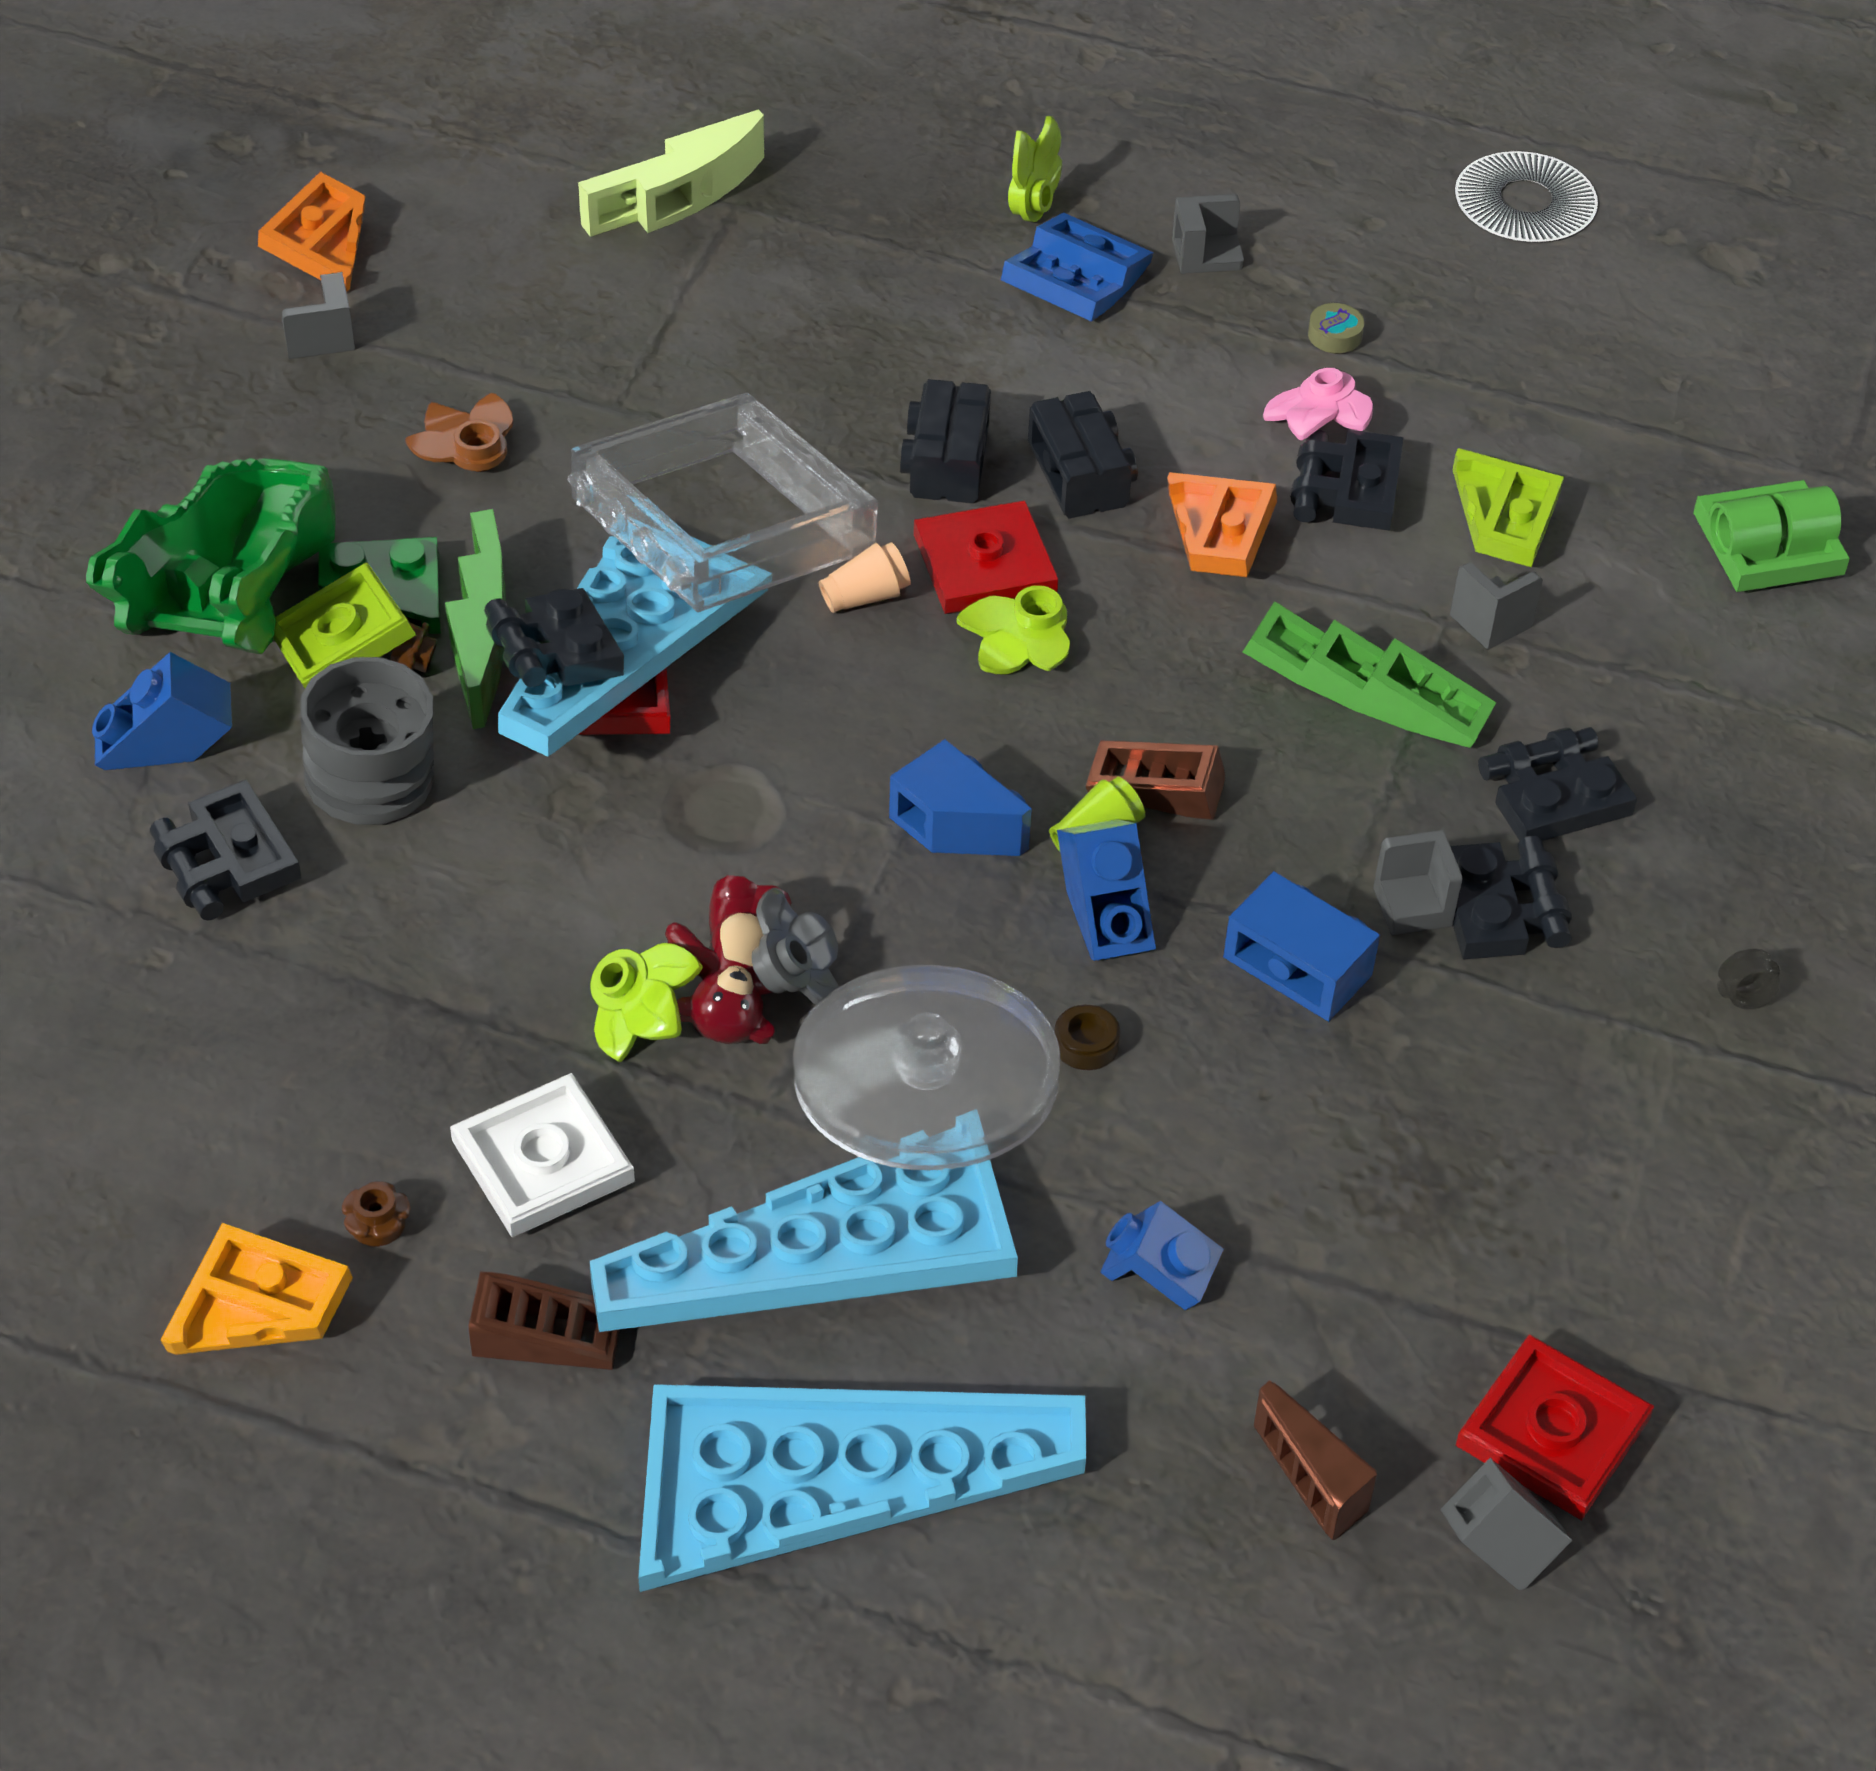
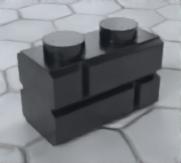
M928 379L923 385L921 402L910 401L907 435H915L914 440L903 439L900 473L910 474V493H912L914 498L940 500L944 496L948 501L974 503L978 500L990 424L991 389H989L988 385L962 382L960 386H956L954 381Z
M1091 391L1066 395L1062 401L1056 397L1034 402L1029 409L1028 443L1064 516L1066 515L1068 519L1093 514L1095 509L1105 512L1124 508L1130 499L1131 482L1137 480L1138 469L1132 449H1122L1118 442V427L1112 411L1103 412Z

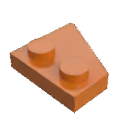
M320 172L258 231V247L321 280L320 275L342 272L347 292L351 285L362 227L365 195Z
M1169 472L1167 477L1169 496L1191 571L1248 577L1277 504L1276 484Z

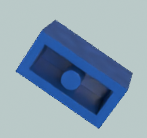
M1273 871L1229 916L1223 958L1329 1022L1372 976L1380 934L1368 928L1360 919L1348 916L1316 897L1306 887L1295 884Z

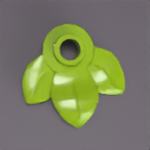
M1046 116L1044 127L1036 142L1026 132L1016 131L1012 164L1013 178L1009 186L1008 202L1011 212L1014 215H1021L1022 219L1028 222H1037L1044 212L1050 209L1053 194L1061 177L1062 159L1058 155L1061 147V133L1053 116Z
M1030 586L1024 588L1016 595L1015 599L989 596L969 605L957 616L956 622L959 626L983 637L978 654V663L980 669L988 673L1010 674L1020 670L1029 661L1040 669L1051 671L1059 666L1069 653L1070 640L1064 632L1067 624V608L1062 602L1060 595L1049 587Z
M661 943L640 954L630 949H618L601 959L592 973L590 991L593 1000L599 1006L594 1027L595 1037L599 1047L607 1055L618 1062H622L629 1054L637 1036L650 1040L677 1038L681 1035L682 1028L679 1008L673 990L686 985L701 972L703 966L696 956L678 945Z

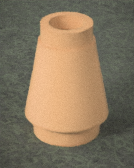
M892 542L881 547L878 543L872 544L829 574L828 577L819 581L822 596L832 613L842 609L846 610L899 597L900 590L911 585L906 564L899 550Z

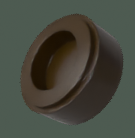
M1077 1005L1064 1011L1057 1019L1054 1032V1049L1057 1056L1068 1066L1079 1070H1097L1110 1064L1117 1056L1120 1042V1025L1117 1019L1106 1009L1095 1005Z

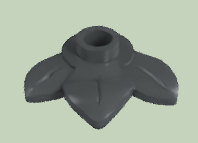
M776 887L769 889L762 895L756 909L759 925L763 932L759 946L753 950L751 957L757 977L767 989L774 993L781 994L785 991H801L815 1005L824 1007L832 1005L842 995L838 983L828 969L837 959L839 951L833 928L820 914L808 911L798 916L780 889Z

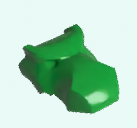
M249 458L244 461L237 459L232 462L222 461L214 466L206 465L194 488L178 505L165 504L156 513L135 509L115 542L92 555L89 559L86 583L97 593L114 602V626L125 634L139 635L153 627L221 637L223 644L227 647L262 654L274 640L276 619L269 598L280 579L289 570L335 540V501L332 480L329 477L328 469L325 466L266 458L258 460Z

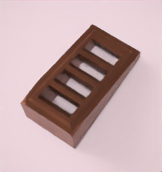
M1100 740L1086 783V789L1089 792L1102 779L1110 782L1116 777H1121L1132 786L1146 808L1190 818L1213 820L1225 782V771L1217 745ZM1118 763L1127 765L1124 776H1114ZM1143 769L1150 771L1148 777H1141ZM1167 775H1171V776H1175V777H1174V779H1171V778H1167Z
M480 1272L469 1320V1337L472 1356L612 1370L620 1330L599 1332L597 1322L593 1344L580 1341L584 1321L597 1322L593 1295L513 1275ZM497 1312L509 1313L507 1322L496 1320ZM527 1315L538 1316L536 1329L524 1327ZM556 1318L568 1319L565 1336L553 1334Z
M1269 1380L1259 1390L1254 1427L1318 1524L1332 1540H1336L1369 1510L1377 1476L1376 1470L1281 1387Z

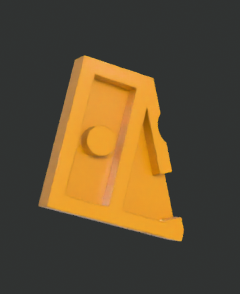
M222 1223L167 1326L161 1342L167 1352L178 1355L322 1339L353 1279L352 1274L346 1265Z

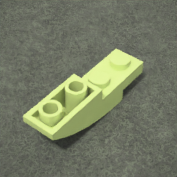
M758 109L665 139L664 155L578 182L582 227L592 237L638 221L646 232L649 233L678 222L716 202L737 187L763 160L764 115Z

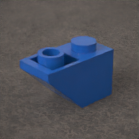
M169 652L153 668L142 671L129 690L113 704L105 705L97 714L92 727V734L95 737V766L104 770L194 762L232 728L230 682Z
M946 739L890 776L889 818L931 853L1021 856L1029 850L1032 808L1028 806L1018 792L1004 787L989 775L974 757L964 755Z
M1116 819L1057 830L1066 891L1091 960L1096 961L1155 950L1137 824Z

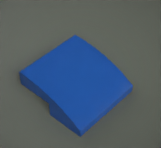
M1063 212L1036 227L1031 247L1005 260L1001 281L1082 318L1093 321L1110 309L1135 284L1151 263L1153 252Z

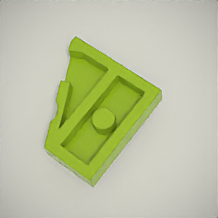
M1458 448L1454 459L1453 474L1475 552L1532 567L1560 496L1564 477Z

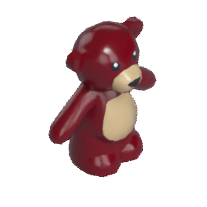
M727 875L718 880L713 887L709 905L711 936L709 948L704 946L695 934L683 924L674 922L666 928L665 936L668 943L685 948L696 956L703 966L698 974L703 980L696 988L694 994L677 999L681 1022L693 1023L695 1030L705 1038L724 1044H738L748 1039L758 1044H768L773 1037L774 1027L762 1015L763 1002L761 995L773 992L767 989L757 977L751 957L753 950L759 946L760 939L763 936L756 914L758 902L766 891L776 886L757 885L744 876ZM780 889L791 906L792 902L789 894Z

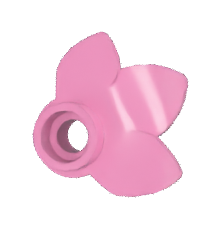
M1323 368L1312 373L1310 377L1303 381L1300 387L1282 392L1271 399L1265 407L1263 418L1265 421L1287 420L1288 427L1298 440L1302 441L1332 420L1349 429L1365 430L1373 416V403L1369 396L1356 390L1355 380L1350 374L1335 368Z

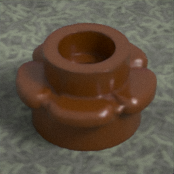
M424 622L422 627L409 623L416 636L394 648L390 660L404 664L413 671L417 670L426 673L432 661L438 639L427 636L430 628L428 623Z
M383 1181L370 1182L360 1189L351 1191L342 1204V1213L346 1215L344 1219L345 1228L357 1241L373 1247L390 1244L399 1238L404 1231L405 1219L409 1217L411 1209L408 1197L402 1192L397 1193L395 1186L391 1183ZM374 1207L382 1208L378 1211H369L371 1208Z

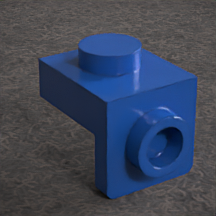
M1159 1201L1135 1216L1132 1213H1127L1114 1225L1106 1239V1246L1110 1249V1252L1100 1273L1113 1281L1132 1270L1182 1309L1186 1310L1201 1301L1224 1249L1162 1201Z

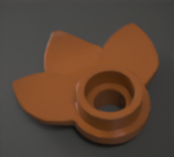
M490 393L479 400L470 414L431 402L428 404L424 424L426 431L406 437L405 442L412 453L421 459L431 462H454L457 466L466 470L486 471L499 465L507 455L505 436L513 426L512 412L505 401L495 393Z

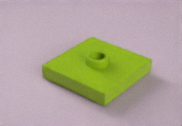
M368 562L275 617L276 629L274 640L304 688L307 687L312 677L330 664L354 657H381L416 636L408 620Z

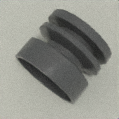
M381 657L350 658L330 664L311 678L301 695V733L304 786L313 803L331 817L356 825L385 824L404 818L421 806L434 785L433 695L424 679L406 665Z

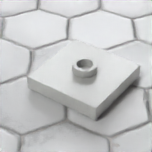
M572 1073L450 1126L454 1145L512 1238L635 1182L634 1167Z

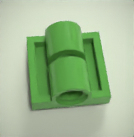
M1804 480L1697 497L1693 514L1736 592L1845 575L1850 558L1838 539L1841 530V512L1837 497L1830 487L1819 486L1809 488Z

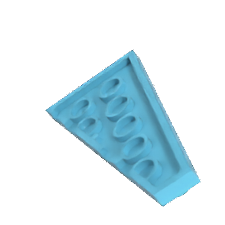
M627 509L620 519V530L616 537L610 536L603 546V557L597 567L589 568L577 589L584 588L624 654V675L564 686L558 674L552 673L547 674L545 681L536 687L526 686L520 678L498 713V733L549 757L768 591L769 570Z
M974 1112L956 1119L955 1130L932 1139H928L922 1132L902 1140L901 1151L875 1161L860 1156L767 1192L766 1203L737 1214L731 1206L708 1215L709 1225L679 1237L666 1231L590 1261L591 1283L599 1332L1017 1277L1018 1257L978 1116Z
M654 1385L638 1577L640 1592L1083 1474L1085 1473L1086 1464L1085 1396Z

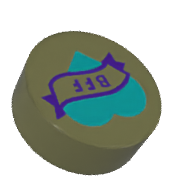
M1341 303L1323 304L1314 309L1310 315L1309 340L1315 347L1328 353L1341 354L1356 349L1362 341L1364 318L1358 310L1349 305Z

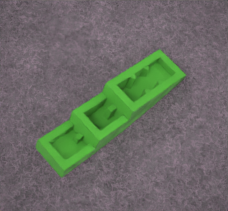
M493 509L470 513L474 554L458 557L462 599L445 602L450 646L472 729L483 728L486 725L500 682L505 650L504 647L496 645L490 637L486 628L487 617L484 612L485 606L489 601L495 598H501L506 601L502 552Z
M1275 601L1243 650L1244 654L1296 684L1349 709L1413 733L1468 748L1476 741L1497 703L1396 638L1393 639L1386 651L1336 620H1333L1324 633Z

